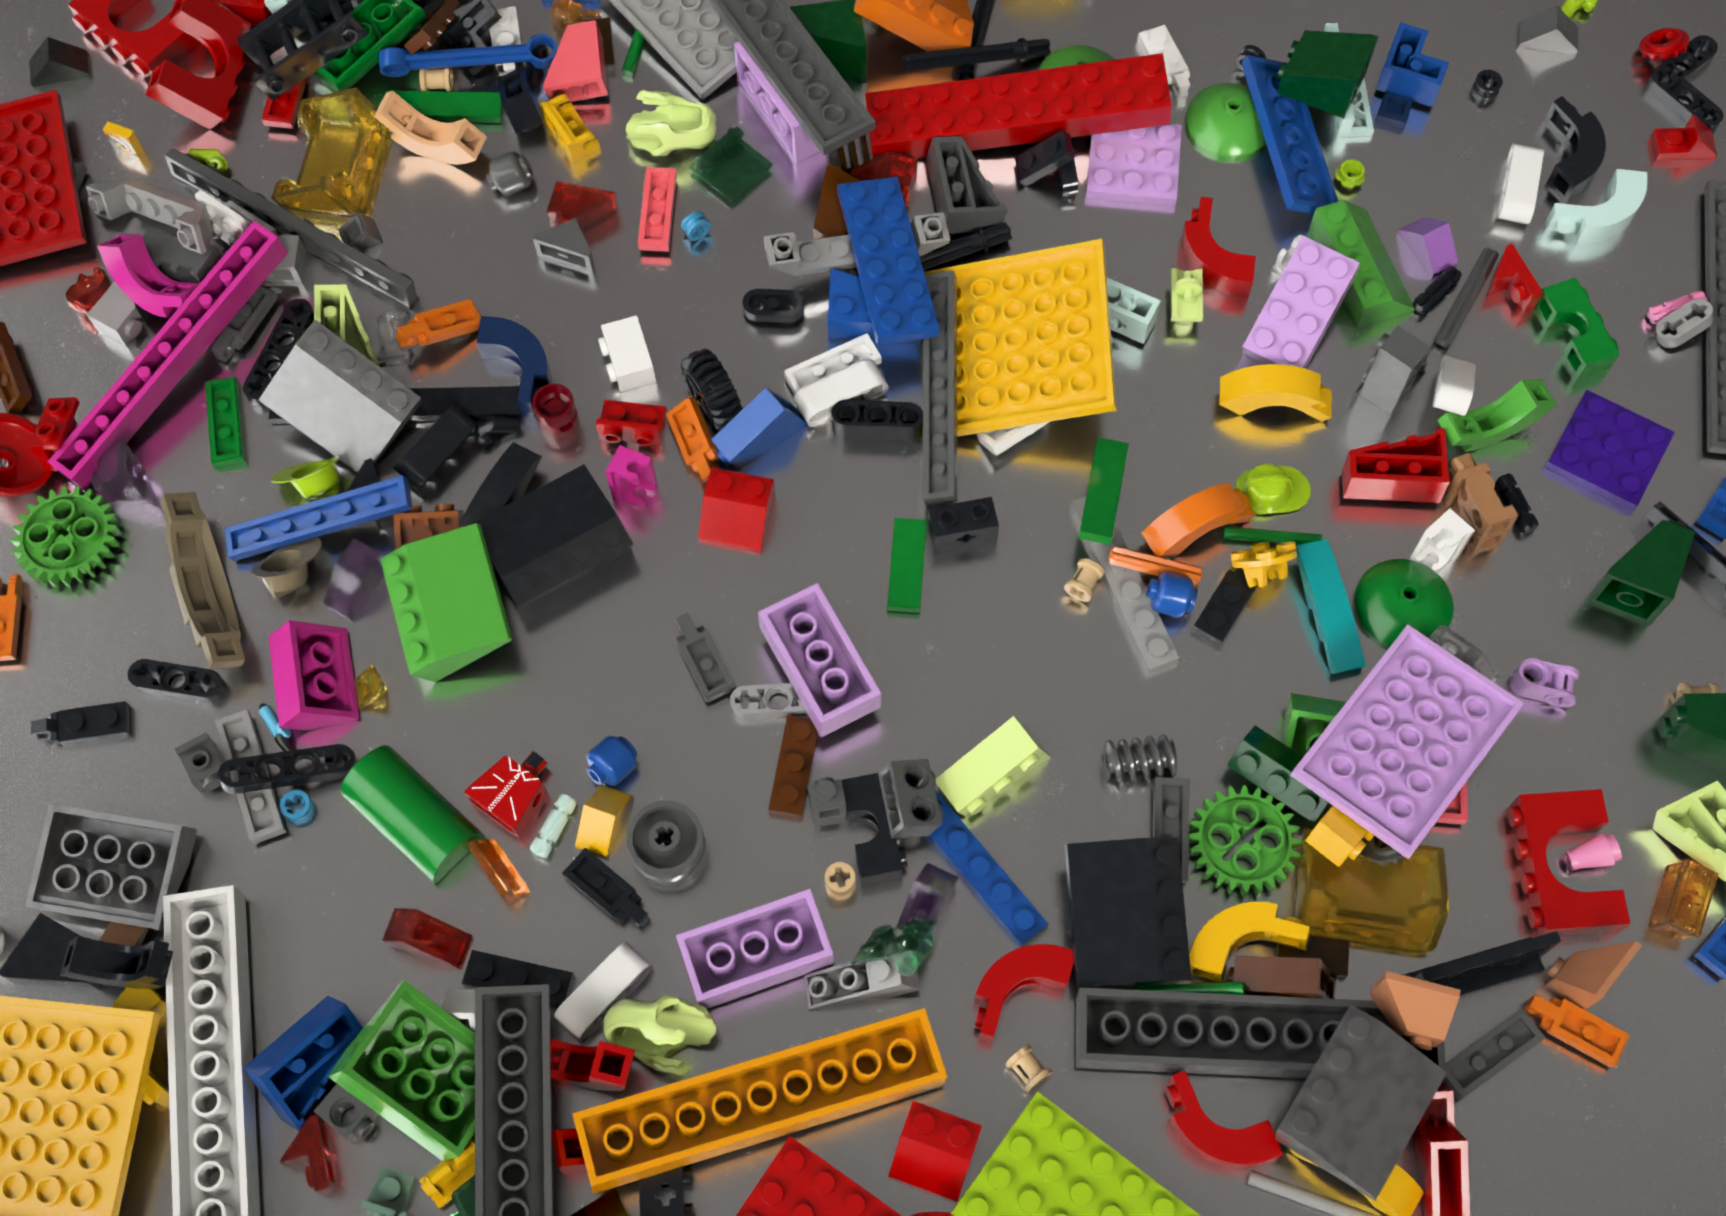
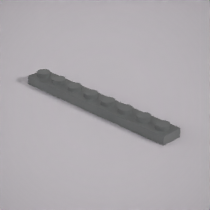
M954 270L925 275L940 328L938 337L923 339V501L926 505L957 501V276Z

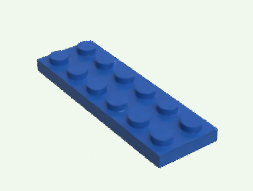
M1248 55L1241 64L1287 210L1314 214L1315 209L1318 207L1339 202L1308 105L1277 93L1280 80L1276 79L1283 62Z
M898 177L838 184L837 195L877 345L938 337L940 328Z

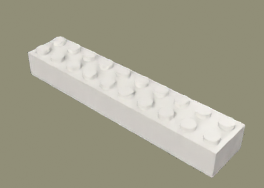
M234 885L163 896L164 942L169 943L168 950L173 951L166 978L173 1216H260L254 1083L243 1070V1067L253 1060L246 897Z

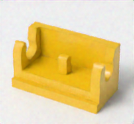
M562 94L539 104L545 124L571 162H574L600 149V143L587 128L571 102L563 104L558 108L560 104L569 100L566 94Z

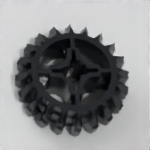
M704 348L700 351H695L682 359V375L685 378L684 382L691 396L696 398L708 425L715 432H719L743 409L732 380L723 368L721 361H718L717 356L709 349Z

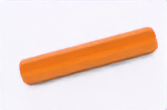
M1113 546L1108 555V562L1111 565L1159 576L1164 571H1170L1191 578L1194 585H1197L1202 578V569L1198 566L1119 546Z

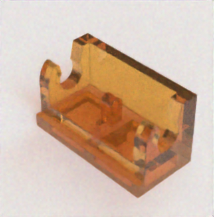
M1688 858L1667 865L1648 928L1656 932L1672 930L1674 931L1672 936L1674 939H1685L1693 936L1696 938L1700 937L1718 873Z

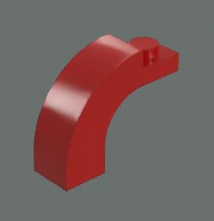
M1201 197L1198 209L1192 208L1190 221L1185 220L1181 237L1184 260L1190 271L1202 269L1203 284L1228 296L1248 299L1254 279L1256 256L1229 252L1215 242L1210 232L1213 198Z
M1034 944L1015 949L997 960L983 976L975 995L974 1002L987 1006V1009L979 1008L974 1028L981 1029L978 1040L992 1044L1002 1007L1006 999L1017 989L1029 985H1040L1065 992L1074 963L1073 950L1051 944Z
M551 1039V1079H555L559 1083L602 1091H623L627 1084L635 1049L599 1041L598 1046L592 1047Z
M1186 1071L1171 1075L1167 1081L1169 1087H1166L1165 1090L1173 1108L1178 1107L1180 1112L1173 1114L1168 1122L1177 1138L1197 1157L1218 1167L1241 1170L1260 1167L1274 1162L1283 1156L1278 1141L1275 1140V1134L1269 1120L1243 1129H1228L1219 1126L1211 1121L1201 1109Z

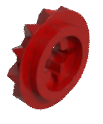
M1675 28L1658 29L1646 35L1640 41V52H1642L1643 58H1651L1652 61L1657 59L1665 61L1669 57L1676 58L1678 53L1687 51V46L1690 44L1689 35L1685 31Z

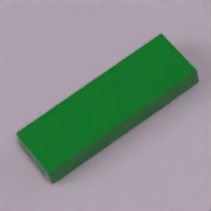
M236 376L205 381L211 464L214 468L246 463L239 380Z
M894 519L887 611L920 613L927 520Z

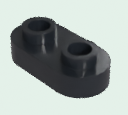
M752 289L744 295L742 301L744 314L752 321L792 323L798 321L804 314L803 297L794 290ZM757 306L763 307L761 310H755L754 308ZM789 307L794 309L792 311H785Z

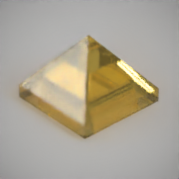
M370 665L354 680L360 710L366 709L387 690L375 666Z

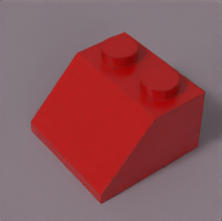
M711 467L703 495L698 540L761 553L776 497L774 479Z
M912 1101L888 1177L957 1202L982 1125Z

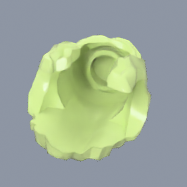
M642 90L637 94L636 99L642 100L643 104L659 106L654 111L643 110L641 113L633 114L627 123L626 133L628 135L626 138L634 148L646 150L653 156H667L672 151L683 148L703 149L709 146L715 139L716 114L707 104L695 103L670 92Z
M663 995L653 1002L622 999L615 1003L604 1017L602 1031L606 1043L635 1049L634 1057L646 1066L656 1071L682 1077L692 1067L685 1065L682 1061L668 1058L684 1050L687 1045L700 1047L701 1045L710 1044L712 1037L716 1033L717 1025L715 1020H713L712 1014L708 1013L704 1006L697 1003L690 1004L683 998Z

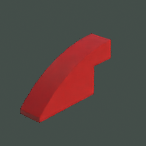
M1441 1083L1412 1134L1418 1184L1424 1191L1421 1198L1424 1216H1470L1468 1140L1455 1128L1454 1091L1446 1083Z

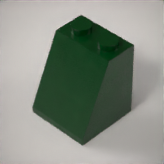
M855 0L790 6L789 8L842 78L861 84L867 83V43L862 16L854 12Z
M1305 30L1300 41H1293L1287 56L1290 58L1289 62H1283L1278 71L1276 79L1280 80V85L1277 93L1344 119L1366 75L1379 37L1372 34Z
M1662 520L1607 571L1589 594L1587 600L1651 625L1675 597L1695 531L1685 528L1678 522Z
M1726 693L1683 694L1660 717L1658 722L1659 735L1664 737L1665 749L1726 773Z

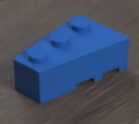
M831 268L827 321L828 340L851 341L868 333L872 342H876L860 278ZM921 339L897 343L921 344Z
M327 995L243 1067V1070L279 1118L300 1131L305 1123L303 1118L314 1101L316 1099L320 1100L326 1091L323 1087L329 1080L327 1076L363 1027L346 1003Z

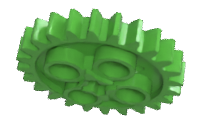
M63 486L61 495H57L51 489L49 490V499L45 500L42 496L38 495L37 500L39 504L37 506L27 504L26 506L30 513L28 515H18L23 525L13 526L18 536L11 538V542L16 546L12 553L18 558L17 563L25 569L24 571L31 578L36 577L42 584L48 580L53 587H56L61 579L69 587L72 578H76L80 584L83 583V574L88 573L94 578L96 576L94 568L98 566L105 569L106 565L102 560L105 557L114 558L115 556L109 549L111 547H119L120 545L114 538L121 535L120 529L116 526L120 523V520L114 514L115 510L101 495L96 496L91 489L84 493L79 486H76L71 494L68 488ZM70 513L68 517L63 519L66 514ZM94 530L89 536H85L88 532ZM47 536L45 540L39 542L43 537ZM70 554L66 559L62 560L65 555Z
M1246 785L1242 786L1239 794H1236L1233 787L1229 786L1226 791V797L1217 790L1213 796L1214 802L1205 798L1202 804L1205 810L1197 808L1194 816L1198 820H1191L1189 829L1196 832L1189 834V843L1197 844L1190 849L1189 856L1200 857L1194 865L1195 869L1205 867L1207 871L1203 879L1207 880L1214 876L1216 878L1214 888L1218 889L1225 883L1228 885L1227 892L1229 895L1237 887L1240 888L1242 897H1246L1249 888L1253 889L1256 896H1260L1263 891V885L1272 892L1276 887L1274 880L1283 884L1287 879L1284 872L1292 873L1295 869L1294 864L1290 861H1297L1300 857V853L1293 849L1298 848L1302 840L1292 837L1297 834L1300 827L1288 824L1294 814L1288 813L1283 815L1281 811L1285 804L1281 802L1273 805V796L1270 794L1265 799L1261 798V789L1259 787L1251 795L1248 794ZM1236 813H1247L1251 817L1252 822L1243 823L1239 821ZM1260 821L1266 822V825L1253 835L1250 842H1245L1229 860L1224 861L1222 859V856L1231 851L1238 840L1244 839ZM1222 834L1227 839L1228 844L1223 846L1216 844L1212 840L1211 835ZM1261 837H1271L1276 842L1277 847H1266L1261 842ZM1239 858L1247 859L1252 864L1253 869L1248 871L1241 869L1237 865L1236 860Z

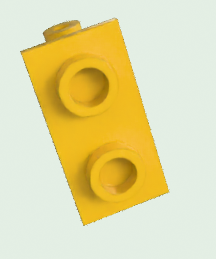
M475 1136L470 1139L458 1158L442 1161L419 1180L423 1191L428 1197L432 1198L439 1209L475 1181Z

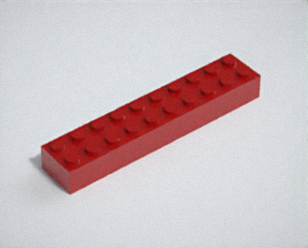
M1163 53L865 93L867 111L876 121V129L870 131L874 164L927 157L932 137L962 136L969 149L974 151L1042 142L1062 130L1069 133L1072 138L1169 125L1172 109Z

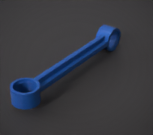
M538 34L533 36L528 44L415 52L413 55L402 48H386L379 52L380 73L388 77L405 76L410 70L530 62L538 69H548L554 59L557 47L555 41L550 36ZM539 45H547L553 50L552 54L545 59L536 58L532 55V51Z

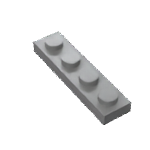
M247 709L215 720L226 761L234 758L263 755L251 713ZM267 765L261 768L260 774L265 778H270ZM249 767L250 779L256 780L254 777V767ZM237 770L230 771L232 782H238L241 775L238 774ZM274 788L236 794L249 839L253 844L287 832Z

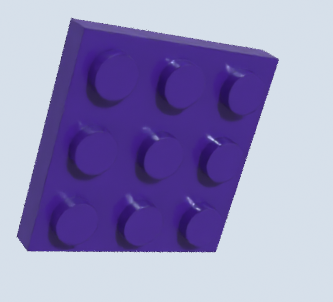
M1586 390L1544 468L1634 511L1675 432Z

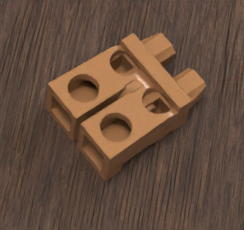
M1471 453L1453 458L1450 464L1453 470L1449 471V485L1443 501L1447 507L1452 506V510L1475 530L1467 543L1472 554L1502 544L1509 533V529H1511L1518 517L1513 505L1507 507L1502 505L1494 490L1495 482L1489 474L1491 470L1487 462L1477 465Z

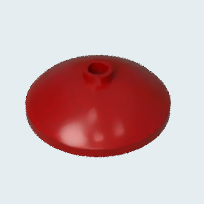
M0 413V465L6 467H0V496L14 497L38 490L50 479L53 471H46L29 448L37 425L23 417L8 413Z

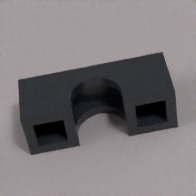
M878 773L843 779L842 786L848 822L866 820L874 824L878 830L876 836L869 842L855 844V857L861 886L865 887L902 879V868L908 867L904 846H897L896 838L891 839Z

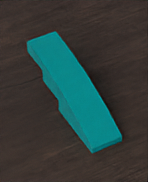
M1328 539L1296 545L1297 560L1308 610L1312 609L1319 641L1324 643L1330 674L1366 667L1349 599Z

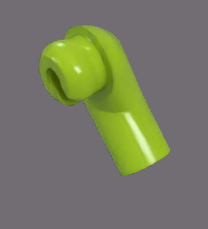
M1566 0L1561 9L1571 18L1577 10L1582 8L1586 12H1591L1596 7L1598 0Z
M189 149L188 154L192 155L201 164L215 168L221 175L226 173L228 161L219 150Z

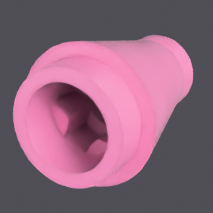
M1600 833L1575 848L1565 851V858L1571 871L1584 868L1614 866L1615 861L1622 859L1619 844L1612 833L1607 835Z

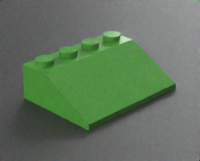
M471 524L405 544L380 559L411 676L437 682L513 640L481 524Z
M403 980L351 1042L327 1077L440 1160L446 1161L458 1158L475 1133V1033L406 980Z

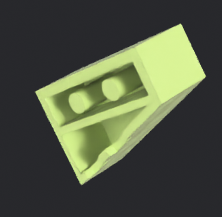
M314 285V320H317L380 367L377 357H375L367 333L363 329L347 285Z
M1013 716L938 776L936 784L958 813L964 816L970 813L972 816L980 812L987 805L988 800L1006 791L1014 782L1044 763L1051 756L1030 729Z
M1717 780L1657 810L1652 830L1726 882V790Z

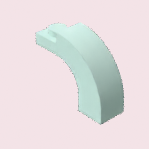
M1616 169L1607 185V202L1603 204L1581 206L1555 203L1546 219V230L1558 231L1559 233H1576V244L1598 243L1615 237L1630 224L1644 200L1647 190V172Z

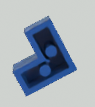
M1400 22L1376 90L1402 96L1433 107L1449 62L1421 54L1429 31Z

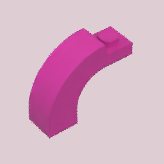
M120 233L97 246L107 270L120 289L134 303L154 315L167 318L174 314L200 284L179 282L164 275L152 261L141 234Z

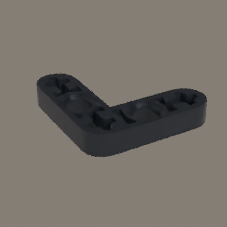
M1701 35L1690 41L1686 52L1678 53L1676 58L1669 57L1656 67L1647 81V88L1686 123H1688L1692 115H1696L1713 133L1723 120V112L1715 103L1687 81L1707 66L1718 50V45L1713 38ZM1703 49L1704 51L1699 53L1697 57L1694 55L1697 50L1701 51ZM1684 62L1689 66V70H1681L1675 63ZM1667 75L1670 76V79L1668 80V82H1666V81H1664V82H1662V83L1660 82V81L1664 80V79L1667 77ZM1678 96H1687L1692 101V104L1681 103L1678 100Z

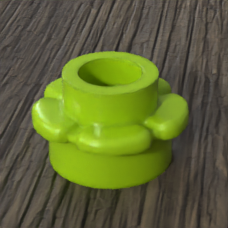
M1349 159L1340 165V169L1336 170L1335 176L1342 186L1353 188L1355 185L1360 186L1364 183L1365 169L1361 162Z

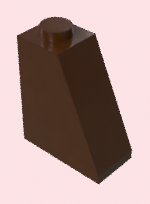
M831 163L826 167L813 227L814 239L848 235L837 195L838 184L860 182L859 179Z
M1235 956L1234 967H1231L1229 970V982L1244 981L1246 995L1335 999L1336 976L1320 958Z

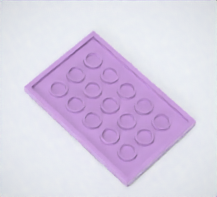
M1407 625L1294 768L1290 776L1409 860L1522 708L1524 702Z

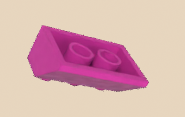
M288 620L268 636L279 728L310 731L349 723L359 719L347 628Z

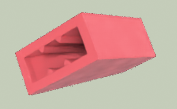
M596 20L567 25L543 83L549 100L562 94H566L569 98L565 103L608 95L603 38Z

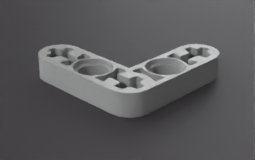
M791 683L745 685L736 688L730 695L732 712L740 719L787 717V715L809 716L800 699L797 700L798 706L793 707L792 693L796 692ZM776 693H782L786 695L788 702L784 707L774 708L769 703L770 697ZM764 694L763 701L765 708L760 709L759 695ZM744 696H748L751 702L747 709H742L741 704H739Z

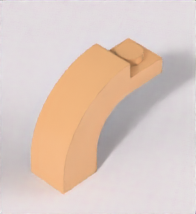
M393 90L385 94L374 115L377 120L393 132L390 138L398 144L422 157L446 164H466L476 161L487 138L486 135L465 118L452 123H444L424 116Z

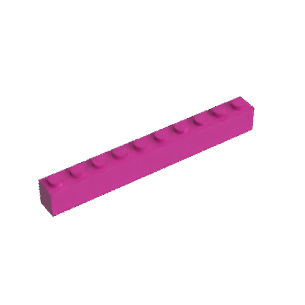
M253 221L64 441L62 448L58 449L47 462L77 486L87 491L288 254L278 236L256 221Z

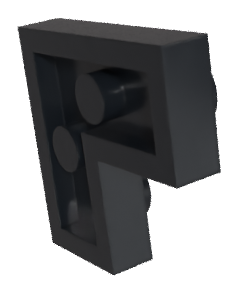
M474 0L446 26L447 28L441 34L452 49L489 47L481 36L499 21L502 16L490 0ZM486 65L465 67L475 76Z

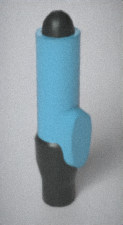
M264 703L260 704L258 713L273 735L277 745L284 752L296 750L291 738L290 729L279 728L278 717L271 706Z

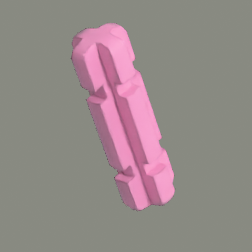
M1696 291L1690 293V297L1684 295L1666 301L1664 305L1657 304L1651 306L1646 315L1651 324H1657L1662 318L1695 299L1708 301V298L1703 291Z

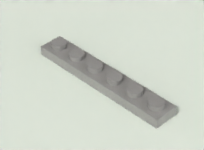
M1086 496L1073 500L1070 504L1079 527L1081 525ZM1116 523L1110 545L1086 540L1095 562L1103 567L1105 571L1103 575L1105 584L1147 674L1178 663L1179 656L1158 612L1153 611L1151 598L1146 597L1147 588L1139 571L1111 565L1108 562V555L1113 546L1127 548Z

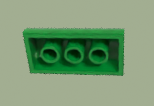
M363 0L350 13L366 29L368 35L313 72V74L332 93L342 97L379 63V52L381 50L396 48L427 20L420 6L412 0Z
M389 745L375 748L362 757L348 772L342 783L341 795L435 885L485 837L473 823Z

